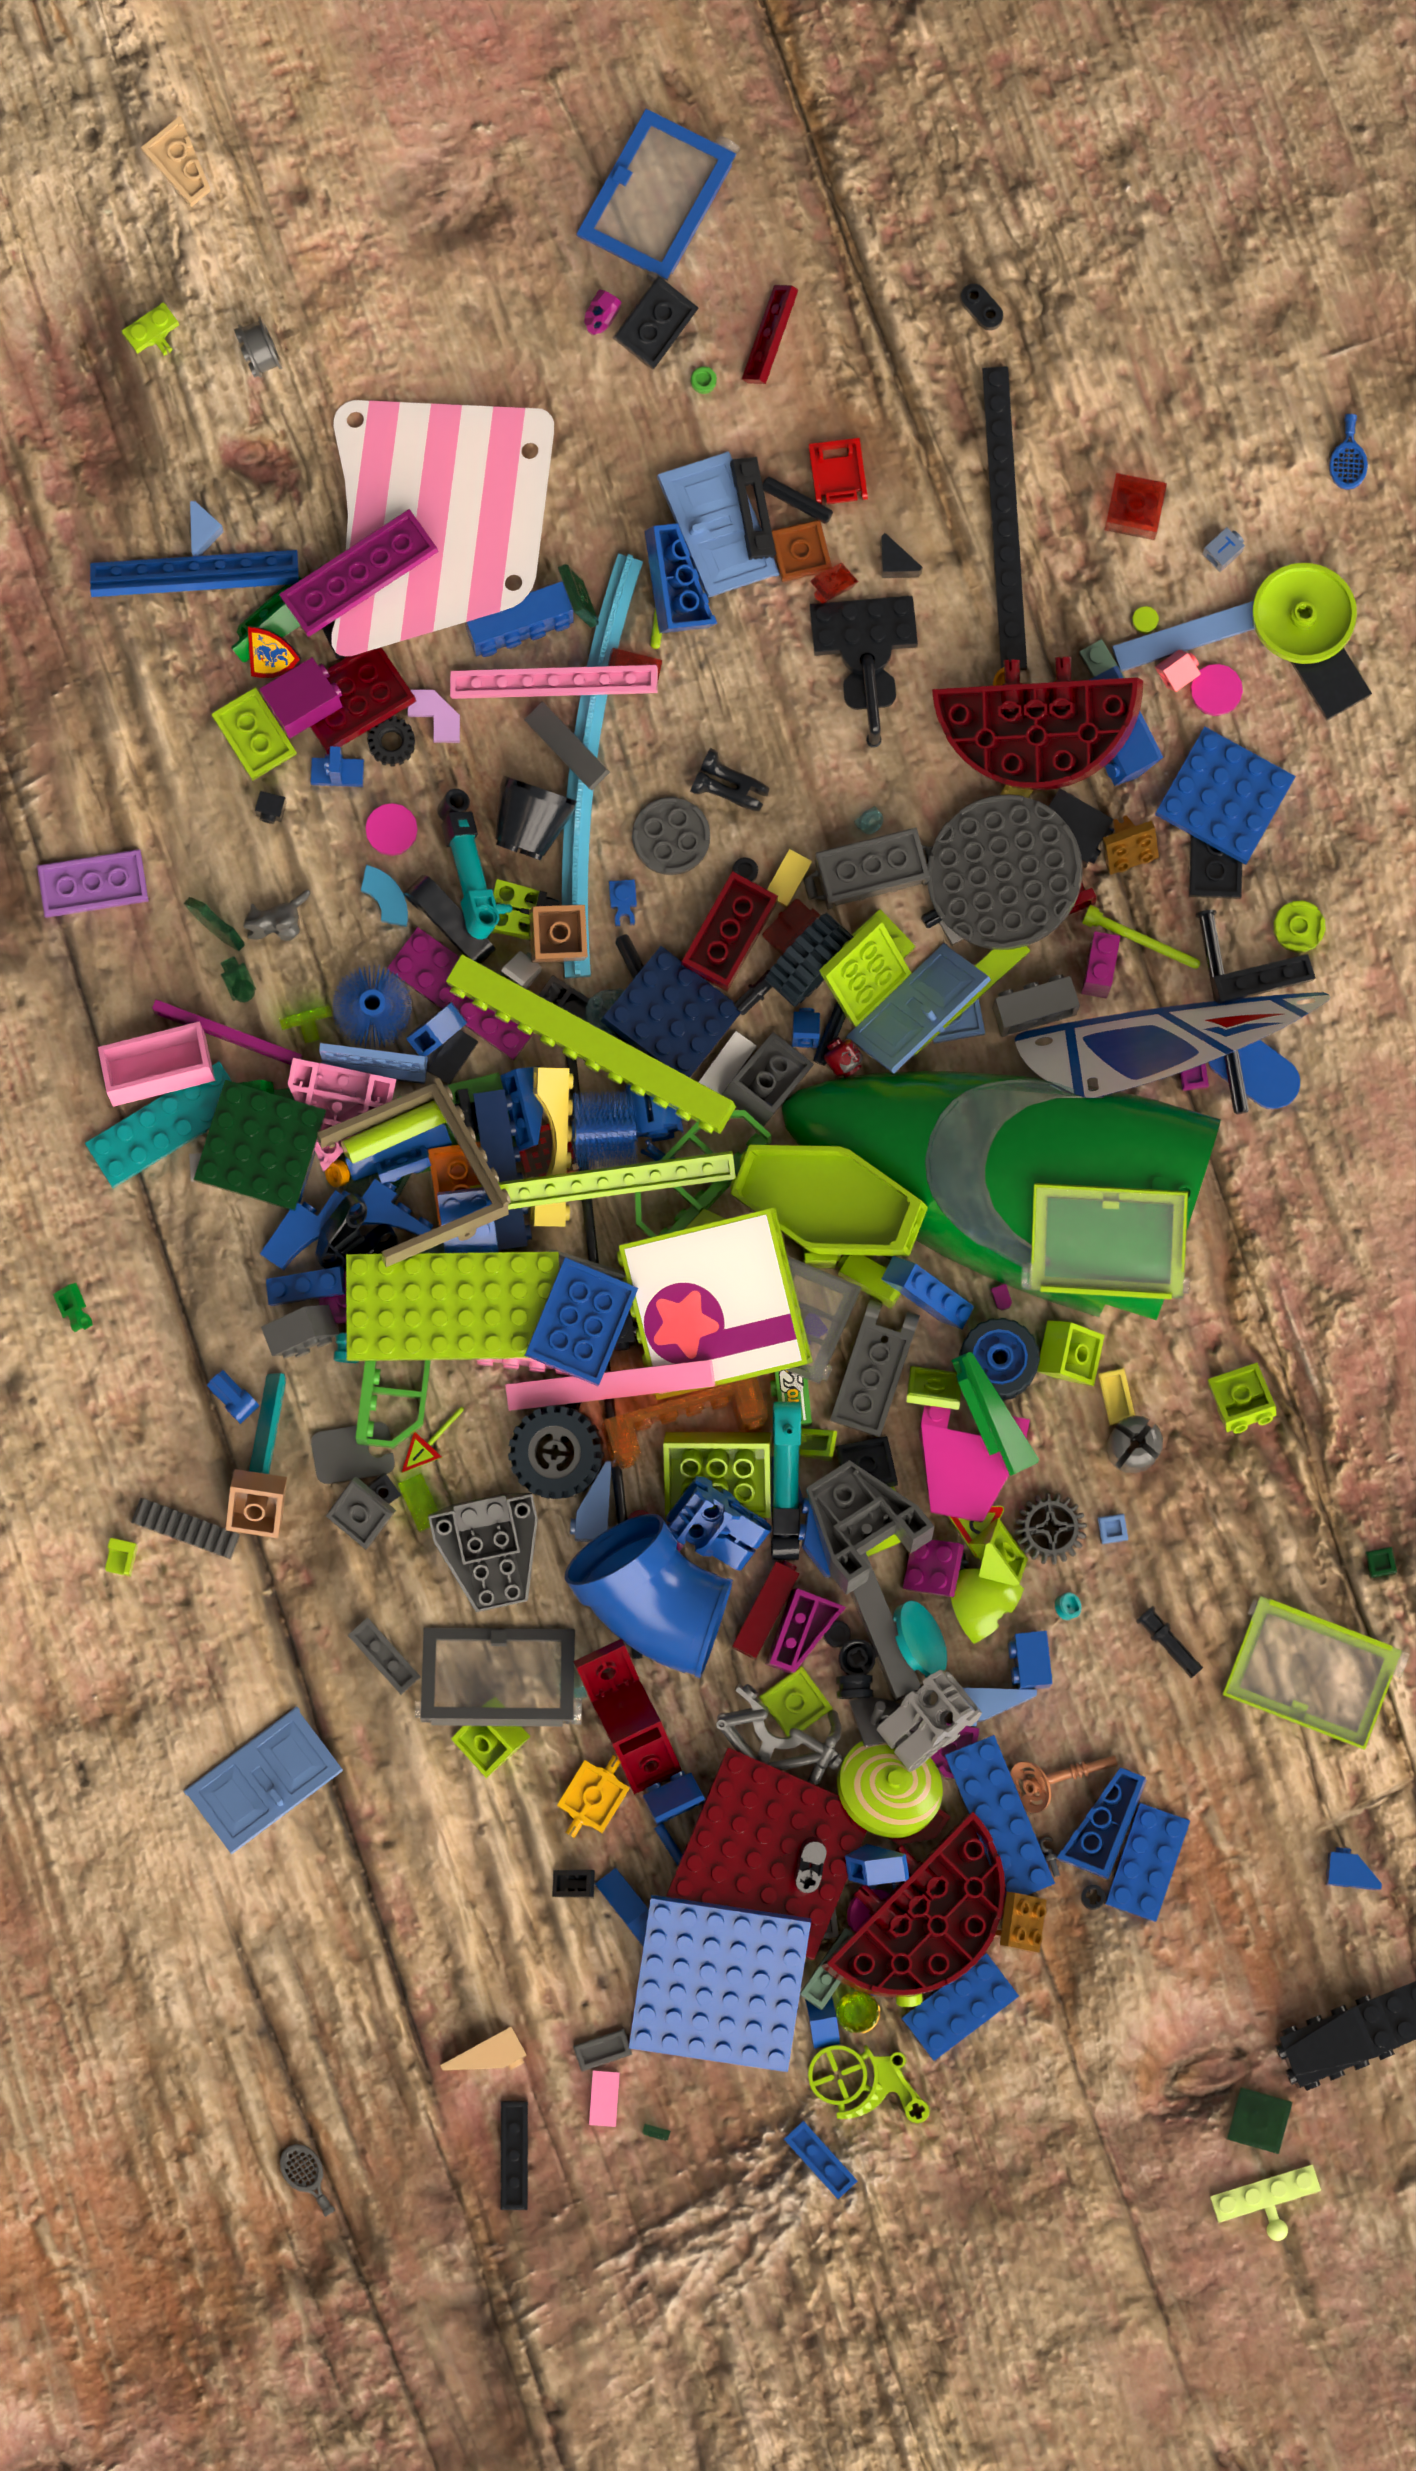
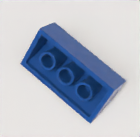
M1114 666L1090 680L1123 678L1118 666ZM1139 712L1136 724L1128 740L1117 755L1105 766L1107 775L1111 778L1114 786L1139 778L1163 758L1141 712Z

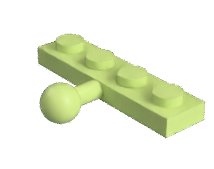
M1309 2165L1210 2196V2200L1218 2223L1265 2209L1269 2221L1266 2229L1267 2235L1274 2241H1281L1287 2236L1288 2227L1284 2221L1279 2220L1275 2205L1320 2192L1321 2188L1313 2165Z

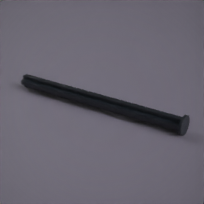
M1204 910L1196 913V918L1200 920L1210 979L1224 974L1214 915L1217 914L1216 910ZM1211 984L1212 993H1213V999H1214L1215 1002H1217V999H1216V996H1215V993H1214V990H1213V987H1212V984ZM1236 1050L1225 1055L1224 1061L1233 1111L1235 1114H1244L1249 1111L1239 1052Z

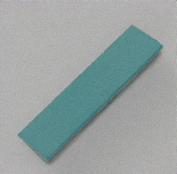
M283 1373L267 1374L250 1462V1472L270 1473L287 1380Z

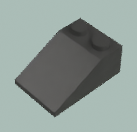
M773 1032L735 1076L722 1095L732 1100L737 1109L745 1110L764 1127L814 1064Z

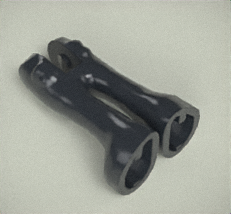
M710 748L690 792L694 794L711 793L743 808L760 811L763 804L748 796V791L751 790L759 795L768 796L770 788L751 776L725 766L720 762L718 752ZM707 774L733 783L737 788L734 789L710 778Z

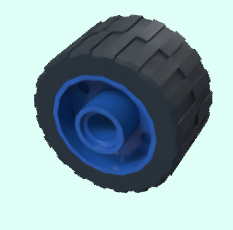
M992 1318L977 1324L964 1339L959 1352V1356L968 1352L973 1353L1002 1401L1015 1398L1030 1386L1037 1373L1040 1361L1039 1348L1034 1336L1030 1334L1024 1325L1022 1326L1017 1321L1006 1318ZM994 1355H1001L1005 1359V1363L997 1364L993 1361L992 1357Z

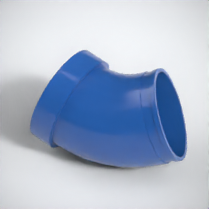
M645 1514L628 1519L608 1529L588 1543L572 1559L564 1575L565 1581L582 1605L589 1606L611 1632L642 1655L676 1671L689 1673L697 1678H701L725 1612L733 1579L720 1577L718 1574L696 1566L676 1549L677 1540L663 1518L657 1514Z

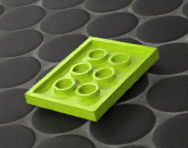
M876 916L850 941H847L842 949L819 970L847 1019L855 1027L912 974L883 922Z

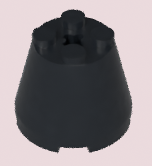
M503 775L499 790L496 845L514 852L521 848L519 853L541 860L573 814L577 801Z

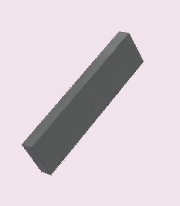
M543 701L524 719L590 790H593L610 773Z

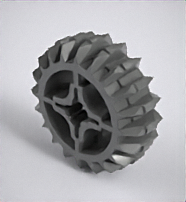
M1050 1493L1045 1494L1044 1502H1042L1039 1495L1035 1496L1037 1505L1027 1501L1026 1506L1030 1511L1020 1509L1019 1513L1025 1519L1017 1518L1015 1522L1023 1526V1528L1015 1530V1534L1024 1535L1023 1538L1017 1541L1018 1544L1021 1545L1025 1542L1028 1544L1023 1552L1026 1554L1031 1549L1035 1551L1032 1554V1560H1035L1038 1554L1043 1555L1041 1558L1042 1564L1046 1563L1047 1556L1051 1557L1052 1565L1057 1563V1556H1060L1062 1562H1066L1067 1556L1065 1552L1074 1557L1076 1552L1072 1546L1079 1549L1083 1546L1076 1539L1086 1538V1534L1079 1532V1529L1086 1528L1087 1524L1078 1523V1520L1082 1519L1084 1514H1074V1511L1079 1506L1074 1504L1069 1508L1067 1506L1071 1500L1069 1497L1064 1500V1503L1059 1502L1061 1498L1059 1493L1056 1494L1054 1501H1051ZM1045 1508V1521L1042 1524L1029 1526L1031 1517L1037 1511ZM1053 1508L1064 1512L1071 1523L1058 1521L1055 1518ZM1049 1520L1052 1522L1053 1527L1059 1528L1058 1531H1054L1055 1535H1053L1052 1539L1049 1531L1043 1529L1044 1526L1047 1527ZM1066 1531H1072L1070 1541L1062 1548L1057 1549V1536L1061 1533H1066ZM1031 1534L1043 1536L1047 1540L1049 1549L1037 1545L1032 1539Z

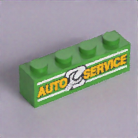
M786 1370L774 1372L775 1380L770 1381L771 1397L776 1396L777 1401L801 1402V1427L811 1426L812 1418L808 1380Z

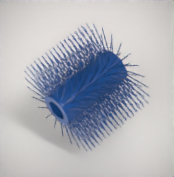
M370 966L369 984L365 967L364 977L361 969H359V976L353 975L351 977L355 979L346 981L348 985H345L342 991L345 990L348 993L342 994L344 995L341 997L343 999L338 1000L342 1002L333 1003V1006H341L333 1008H340L338 1011H342L336 1012L340 1014L333 1013L335 1015L334 1019L339 1017L345 1020L343 1022L336 1020L338 1024L341 1023V1026L339 1025L338 1028L344 1026L347 1029V1033L349 1031L352 1032L349 1035H351V1039L354 1040L355 1038V1047L359 1038L361 1047L366 1032V1048L369 1028L371 1046L372 1025L374 1047L376 1042L375 1029L380 1047V1037L383 1045H385V1040L390 1043L391 1038L395 1039L390 1036L392 1035L390 1034L392 1033V1028L388 1025L389 1023L392 1026L394 1024L396 1025L395 1027L398 1026L400 1031L402 1027H405V1023L400 1025L396 1022L405 1018L407 1020L403 1022L409 1023L408 1019L410 1020L409 1016L411 1015L402 1017L404 1015L401 1014L407 1013L402 1011L411 1010L405 1008L412 1007L400 1008V1006H411L401 1004L406 1003L403 1002L406 1000L401 998H404L402 996L407 995L408 992L403 987L399 989L400 986L396 985L395 980H393L396 977L392 978L393 976L391 975L389 977V968L385 977V970L383 968L379 983L380 968H378L375 988L374 972L373 988H371ZM368 1005H376L378 1008L369 1010L366 1007Z
M630 1090L628 1102L627 1097L625 1100V1106H623L624 1091L622 1104V1092H620L619 1106L618 1095L617 1101H615L616 1095L614 1093L612 1109L613 1091L611 1103V1093H609L608 1105L606 1102L607 1094L604 1104V1092L602 1105L601 1097L599 1103V1096L595 1104L596 1092L594 1095V1105L593 1092L591 1105L590 1096L589 1102H587L588 1098L586 1095L584 1109H582L581 1093L580 1104L578 1095V1111L576 1108L575 1092L573 1111L575 1112L571 1122L572 1140L576 1154V1166H578L581 1153L582 1170L584 1159L585 1167L588 1159L589 1169L592 1152L594 1169L595 1159L598 1161L597 1151L599 1155V1169L601 1157L603 1166L604 1155L602 1147L604 1152L607 1150L605 1153V1166L608 1159L607 1168L609 1167L611 1151L610 1167L612 1158L614 1165L615 1153L617 1155L616 1166L618 1156V1166H620L622 1151L624 1153L622 1154L621 1166L623 1158L625 1165L628 1150L627 1165L629 1156L631 1165V1158L635 1149L633 1144L637 1138L632 1092L631 1106L629 1109L627 1108ZM635 1150L634 1157H633V1164H634V1159H635L636 1150Z

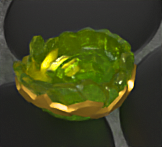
M861 1991L850 1992L844 1995L838 2002L835 2011L839 2024L850 2033H866L878 2023L880 2017L878 2002L871 1994Z

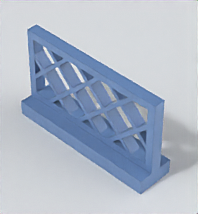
M320 1043L319 1052L322 1059L321 1063L389 1077L396 1079V1081L425 1084L428 1057Z

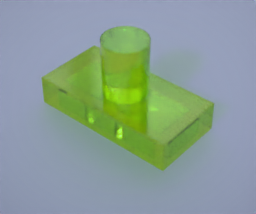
M327 1004L279 1018L282 1030L300 1025L305 1043H310L320 1039L315 1021L333 1015L330 1005Z
M422 1473L398 1483L419 1533L431 1528L428 1515L438 1511Z

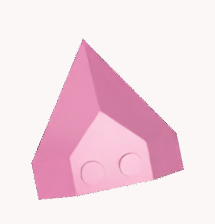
M297 1058L292 1060L288 1079V1086L295 1101L327 1111L321 1131L391 1102L396 1084V1079ZM317 1140L315 1152L323 1172L344 1152L341 1146V1141L343 1140L336 1142L335 1147L331 1149L329 1146L321 1149Z

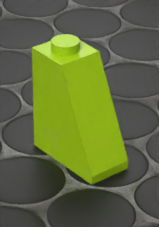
M843 1255L837 1267L841 1268L838 1273L840 1277L860 1286L863 1292L889 1309H892L901 1295L900 1292L882 1280L887 1268L864 1255Z

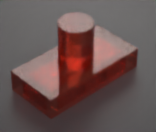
M840 563L816 575L810 582L817 589L814 592L815 598L821 603H826L828 600L852 589L859 581L843 563Z

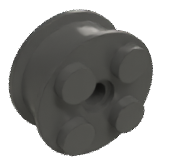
M258 316V321L244 327L239 324L238 328L234 329L239 343H244L240 348L246 362L251 360L248 365L254 378L257 376L261 378L263 372L278 367L280 370L283 369L275 344L261 316Z

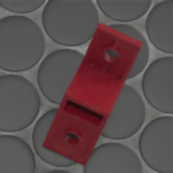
M619 1639L573 1661L595 1713L619 1759L634 1795L681 1772L682 1769L662 1722L638 1677L623 1640ZM606 1668H611L608 1672L602 1673ZM654 1760L652 1764L645 1766L647 1762Z

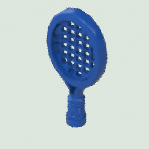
M1345 414L1346 437L1335 448L1329 462V471L1333 482L1339 488L1345 490L1358 487L1364 480L1368 468L1367 456L1363 448L1354 440L1357 415Z

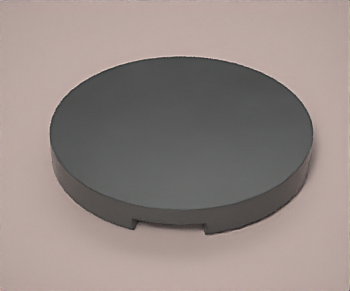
M677 797L660 798L645 806L636 818L632 830L633 847L640 861L652 871L664 875L683 874L695 868L705 857L710 844L709 824L703 812L696 805Z

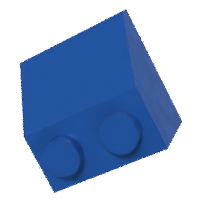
M681 1771L669 1777L671 1782L661 1786L660 1782L646 1788L647 1794L643 1795V1799L656 1826L705 1802V1798L692 1773L685 1774L684 1771Z

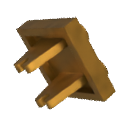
M1124 815L1123 823H1119L1118 819L1113 820L1115 833L1103 837L1106 867L1110 875L1125 872L1131 867L1146 864L1159 858L1156 829L1152 820L1135 826L1129 817Z
M1007 1892L1002 1930H996L995 1935L1001 1936L1000 1945L1040 1953L1047 1899Z

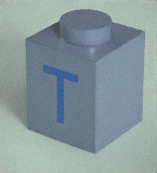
M1227 527L1204 548L1203 555L1221 572L1243 552L1245 547L1243 544L1244 540L1239 533L1234 530L1231 532Z

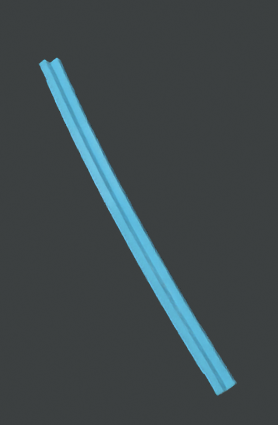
M618 553L598 618L587 667L614 666L625 620L643 565V561L634 559L633 555L628 554V556ZM608 694L581 695L574 734L596 757H598ZM570 768L566 797L576 800L577 804L573 814L564 826L562 906L585 905L588 957L584 961H564L565 979L591 977L588 931V866L594 789L590 790Z

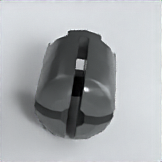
M1133 1415L1124 1418L1114 1428L1107 1440L1109 1460L1117 1469L1124 1473L1146 1471L1155 1463L1163 1449V1437L1160 1428L1156 1424L1152 1428L1148 1426L1147 1423L1150 1419L1144 1416ZM1137 1441L1139 1443L1138 1447L1141 1448H1136L1132 1454L1128 1453L1126 1450L1129 1448L1130 1442Z

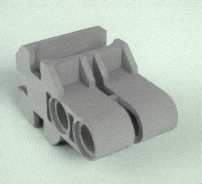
M939 1670L928 1676L923 1681L924 1685L917 1692L911 1691L904 1698L901 1706L877 1728L878 1733L890 1748H896L894 1753L909 1772L920 1767L941 1747L954 1742L961 1736L959 1732L966 1726H972L982 1714L981 1710L950 1672L945 1673L943 1670ZM936 1692L938 1695L937 1702L931 1705L930 1695ZM952 1712L953 1723L948 1726L945 1718L948 1713Z

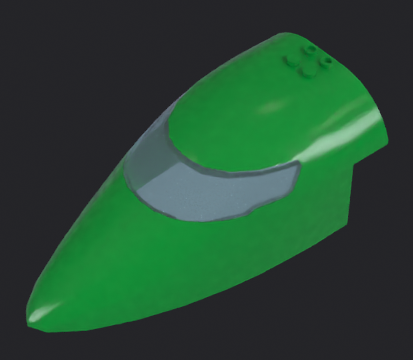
M957 1071L895 1072L894 1074L892 1072L872 1073L837 1078L800 1089L786 1099L781 1106L785 1127L799 1146H840L849 1149L922 1200L928 1208L916 1237V1241L981 1275L1083 1313L1100 1317L1106 1304L1153 1320H1157L1164 1299L1040 1292V1289H1031L1034 1184L1187 1191L1188 1229L1221 1119L1162 1101L1124 1092H1115L1096 1098H1085L1076 1095L1073 1088L1044 1079ZM1088 1086L1089 1091H1096L1099 1089L1098 1087ZM1048 1198L1045 1276L1170 1283L1174 1205L1119 1202V1209L1103 1208L1102 1200Z

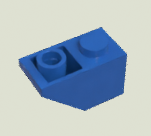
M451 1002L413 1030L406 1039L419 1056L426 1057L468 1022Z
M866 1844L845 1856L849 1881L869 1886L909 1879L906 1854Z

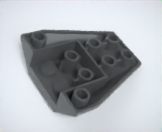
M532 1493L498 1494L452 1504L428 1515L433 1541L475 1612L528 1601L538 1522Z

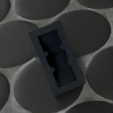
M884 533L881 536L880 542L882 578L919 577L922 574L923 567Z
M553 1870L552 1897L594 1899L595 1870Z

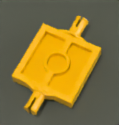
M612 1755L605 1769L596 1767L584 1760L557 1804L559 1808L569 1813L573 1819L565 1833L570 1835L573 1828L576 1827L571 1834V1837L574 1839L582 1825L592 1827L603 1834L630 1790V1787L620 1782L614 1775L620 1765L619 1759H617L614 1766L611 1767L617 1758Z

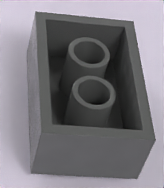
M1063 974L1049 978V982L1039 985L1038 982H1033L1023 986L1024 990L1014 992L1013 989L1000 992L998 994L999 997L995 998L992 1009L1001 1037L1076 1016L1080 1004L1071 976L1064 978Z

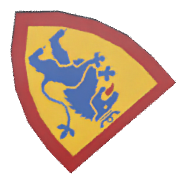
M248 627L251 677L275 678L282 676L292 670L302 659L293 646L276 633L263 628Z

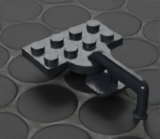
M913 596L810 604L814 656L841 655L844 665L852 671L843 683L845 703L848 707L855 710L867 709L869 734L866 742L870 747H878L882 741L880 736L879 708L891 706L896 699L895 679L884 668H886L891 659L893 649L918 647Z

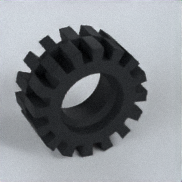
M392 716V719H386L370 729L368 745L371 755L374 756L377 762L381 761L382 765L385 766L387 764L395 766V764L399 763L401 765L404 763V760L411 758L410 755L415 750V736L411 726L407 725L404 719L401 718L399 720L397 717ZM389 732L399 734L402 739L400 747L393 751L385 749L381 743L383 736Z

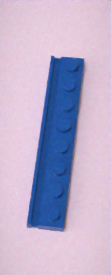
M297 550L90 563L91 597L290 585L299 582Z

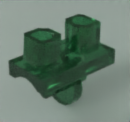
M235 956L221 962L220 964L224 970L221 976L232 1000L244 1003L250 1001L255 995L256 987L245 963L239 965Z

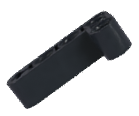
M420 876L403 893L407 900L415 908L422 910L464 956L481 964L496 950L487 938L476 939L468 933L463 912L429 876Z

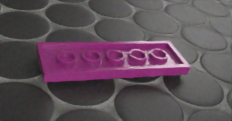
M408 509L279 595L306 635L310 637L439 551L414 514Z
M417 927L387 967V970L389 968L391 974L394 976L397 974L398 979L404 981L405 984L440 1009H443L452 1002L468 1023L465 1027L514 1061L534 1033L532 1032L531 1035H527L517 1028L518 1024L510 1020L509 1023H505L495 1016L496 1012L487 1008L486 1011H483L473 1005L472 1002L474 1000L465 996L464 999H461L451 993V988L446 980L460 957Z

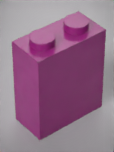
M313 657L259 689L263 700L289 739L343 707L339 699L342 696L340 689L335 682L330 684L327 679L330 675L322 663L317 665Z
M1094 932L1089 947L1081 994L1107 999L1112 987L1120 936Z

